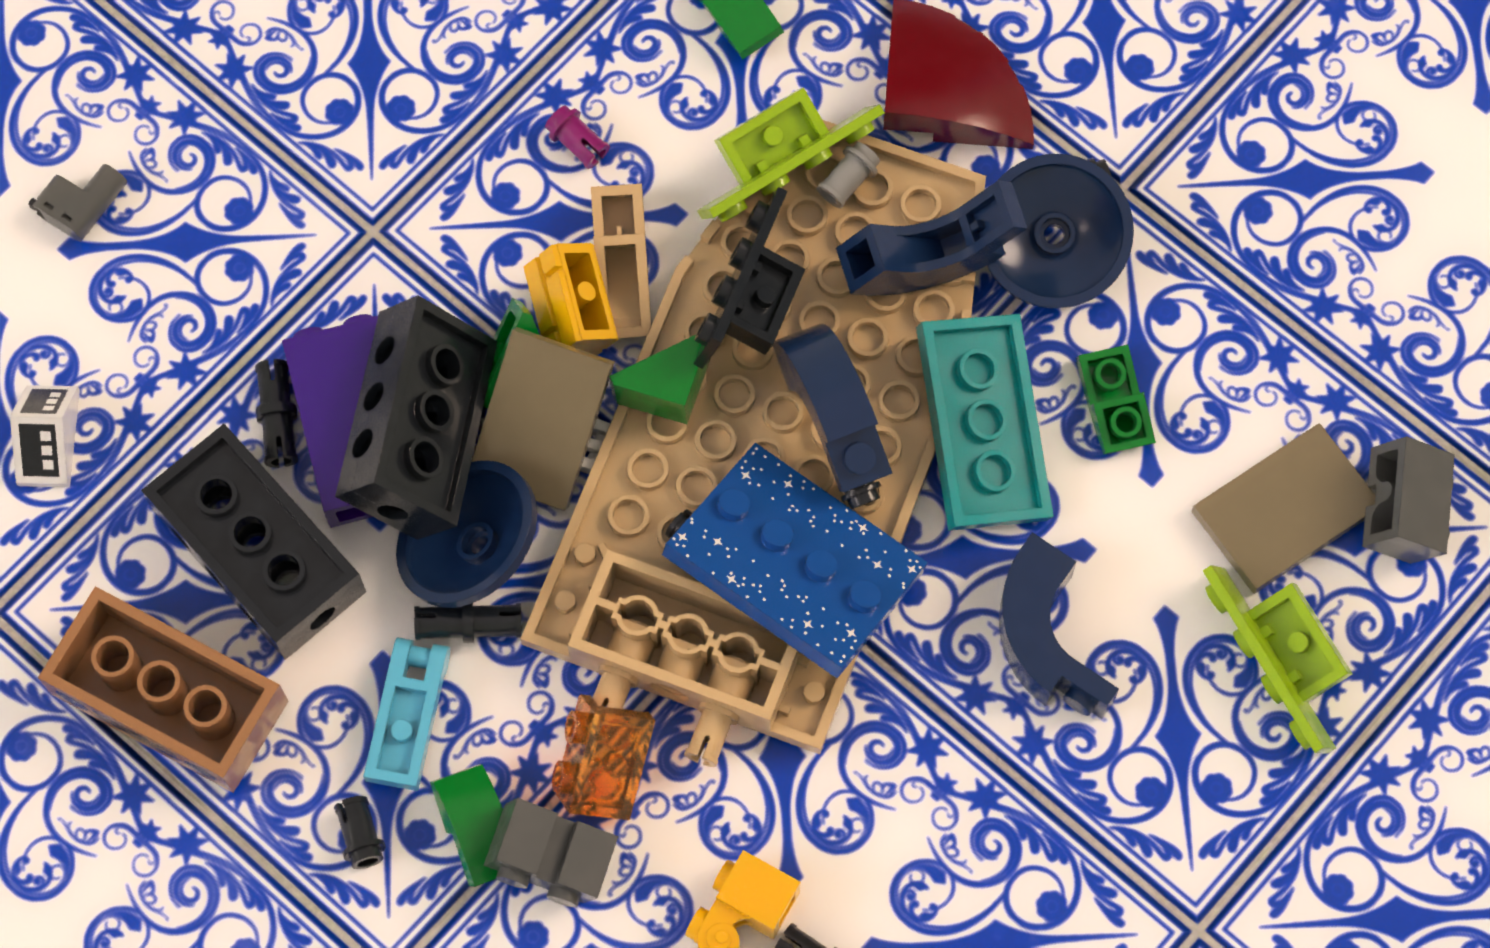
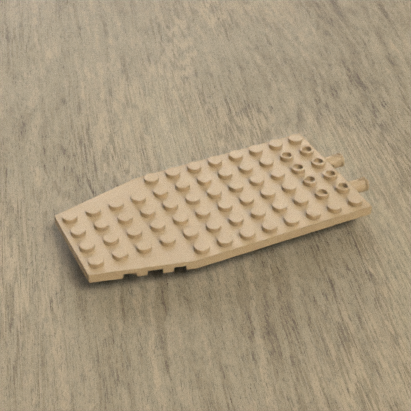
M823 120L828 130L837 125ZM866 135L851 144H848L844 138L829 147L833 155L824 162L809 170H806L804 165L801 164L787 173L790 182L781 188L788 192L764 247L805 269L775 340L817 324H826L843 345L862 382L878 424L875 426L893 474L874 480V483L879 481L881 487L877 488L880 499L852 510L899 543H902L936 454L916 326L924 321L971 318L976 271L953 281L914 292L885 296L850 294L836 247L869 224L908 226L944 216L985 190L986 176ZM857 142H861L879 157L880 163L876 167L877 174L873 178L867 177L846 200L844 206L839 209L825 200L818 192L817 187L845 157L843 150L847 146L853 147ZM761 190L744 199L748 207L741 213L724 222H721L718 217L710 222L700 235L701 240L689 256L685 255L675 268L636 363L696 335L707 314H716L719 306L711 302L714 293L726 274L732 277L735 268L728 265L730 257L742 237L749 239L752 232L745 228L746 221L756 203L760 200L767 204L775 192L764 196ZM725 334L722 343L710 358L688 424L618 404L520 638L521 644L526 647L592 670L601 675L588 710L583 716L584 719L598 726L601 719L604 722V729L615 730L631 688L636 687L699 710L702 714L684 755L698 763L704 746L708 743L702 757L704 759L703 765L708 767L717 766L718 758L730 726L737 724L820 755L859 655L858 653L842 674L835 678L662 556L665 544L670 539L665 533L672 521L686 509L693 513L754 443L763 447L840 502H842L840 497L845 495L844 492H840L820 437L804 402L795 391H789L773 346L764 355ZM848 501L842 502L843 504H845L847 507L850 508V506H849V504H848Z

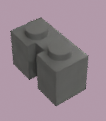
M1407 436L1371 447L1368 487L1375 489L1376 495L1375 504L1366 507L1362 547L1410 564L1447 554L1455 454Z
M520 798L506 803L484 866L497 870L496 878L508 885L526 889L528 884L531 883L547 889L546 897L565 906L576 908L579 902L586 903L597 899L618 836L580 821L572 822L557 816L558 813Z

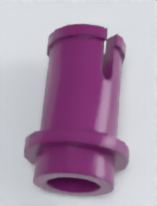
M564 105L556 110L546 122L545 128L550 132L549 138L553 142L559 140L587 169H591L599 162L595 159V155L585 146L588 145L603 159L609 151L610 145L604 142L580 119L581 112L575 108L570 110Z

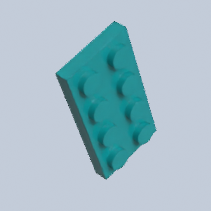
M1020 314L921 322L916 326L948 531L1042 522L1053 518Z

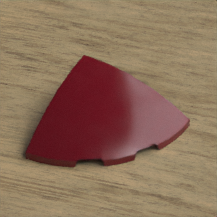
M893 0L883 130L933 133V142L1033 149L1034 146L1033 120L1026 92L1009 65L1008 59L998 47L982 32L975 30L949 12L915 1Z

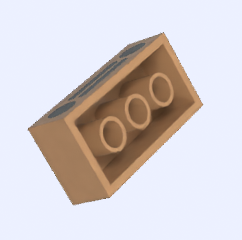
M96 586L38 676V679L51 695L232 793L236 790L289 702L280 684Z

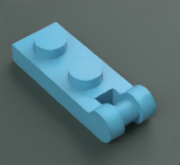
M396 638L363 775L366 782L414 791L419 790L442 684L449 665V646L433 644L430 649L414 646V640ZM410 666L426 669L424 680L407 678Z

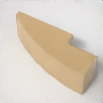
M642 183L591 187L594 249L618 339L647 337L651 328Z

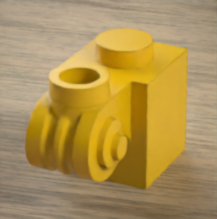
M743 850L736 863L730 860L724 863L712 886L713 889L719 892L710 910L703 907L697 910L686 930L685 936L694 940L698 944V948H740L739 935L736 929L740 926L748 925L774 940L800 894L801 882Z

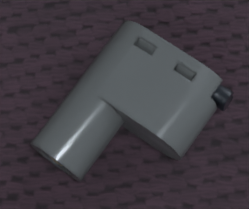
M102 164L84 189L56 174L37 197V200L31 198L28 205L31 209L37 211L36 214L42 219L81 242L125 187L127 180L121 173L107 164Z

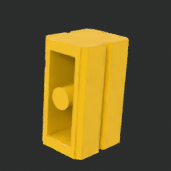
M557 243L550 245L539 254V257H535L523 266L542 336L595 355H599L603 349H607L619 340L593 244Z

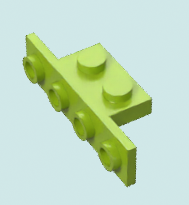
M804 87L797 89L714 140L739 185L697 210L701 219H710L718 216L721 222L729 220L748 207L744 201L747 197L761 190L764 196L775 192L778 187L781 188L790 182L787 173L801 164L804 165L806 170H809L833 155L829 149L830 146L844 138L848 144H851L871 133L875 129L871 121L885 112L880 104L865 107L828 130Z
M1210 565L1204 569L1203 573L1210 583L1205 587L1209 599L1220 613H1229L1238 628L1233 632L1238 646L1248 658L1251 659L1255 656L1266 674L1261 677V682L1270 697L1277 704L1284 702L1294 720L1289 722V727L1299 744L1305 750L1312 748L1314 753L1328 754L1336 749V746L1308 702L1353 673L1298 585L1290 583L1250 609L1225 568Z

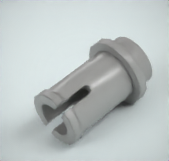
M857 142L853 147L847 146L843 150L845 157L817 187L822 197L839 209L844 206L846 200L867 177L873 178L877 174L876 167L880 163V159L874 151L861 142Z

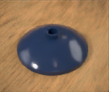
M1045 154L1018 163L998 179L999 181L1012 182L1028 229L1003 245L1006 255L987 265L989 272L1002 288L1015 298L1033 306L1059 309L1084 304L1102 294L1115 282L1130 256L1134 225L1132 212L1124 192L1105 170L1077 156ZM1049 227L1059 228L1063 233L1062 242L1059 244L1048 243L1044 237V231Z
M489 460L471 462L457 527L419 540L401 531L399 532L396 560L399 574L406 587L428 604L437 607L454 608L479 601L506 583L526 557L536 531L537 503L528 482L517 471L503 463Z

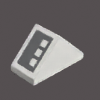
M26 385L10 415L15 478L18 486L70 488L80 394L78 386Z

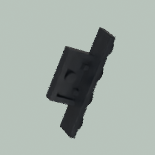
M780 187L777 188L767 204L759 200L750 213L745 228L752 231L749 239L744 237L740 239L728 262V265L734 267L735 271L732 277L727 274L723 277L711 302L719 306L716 314H707L695 336L694 341L700 343L701 347L693 364L701 369L704 368L722 343L725 334L764 355L767 354L775 342L805 271L801 266L764 247L788 192Z

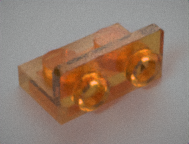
M579 695L576 709L569 712L565 723V739L567 744L563 760L557 761L552 775L553 791L569 814L630 820L656 721L649 712L598 706L591 695Z

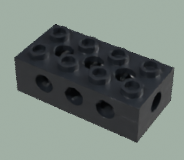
M419 295L380 311L335 497L417 540L457 527L498 341Z
M222 424L141 490L155 514L284 660L367 592L357 570L225 424ZM231 499L223 508L212 509L218 501ZM264 536V539L258 545L245 547V544L251 538ZM287 574H299L290 584H278L279 580Z

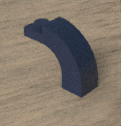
M998 180L971 200L944 216L908 226L869 224L836 247L850 294L866 296L895 295L941 285L991 264L1006 255L1003 245L1028 229L1012 182Z
M823 323L775 340L773 348L789 391H795L804 402L820 437L839 491L846 492L893 474L875 426L878 422L868 396L847 352L830 327Z
M1032 532L1012 562L1002 593L999 610V631L1004 654L1020 683L1044 706H1047L1056 691L1059 690L1065 694L1063 700L1078 713L1085 716H1090L1093 713L1103 719L1113 705L1119 688L1071 657L1055 638L1050 621V609L1072 578L1077 561Z

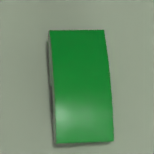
M699 0L742 60L784 33L781 25L764 0Z
M1129 345L1078 355L1075 359L1082 387L1103 454L1106 455L1155 444L1156 441L1144 392L1140 393Z
M478 764L431 781L430 784L445 831L453 835L468 885L476 887L497 879L498 871L484 866V862L503 808L483 765Z

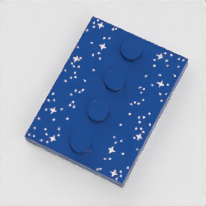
M757 443L753 444L669 539L662 553V556L835 678L842 674L923 574L928 564L927 561Z

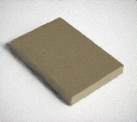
M518 327L514 328L472 462L489 460L510 466L528 482L536 501L565 511L570 505L615 361Z
M1318 423L1195 504L1191 512L1252 593L1255 594L1365 521L1366 507L1375 504V493L1368 487V484L1322 425Z

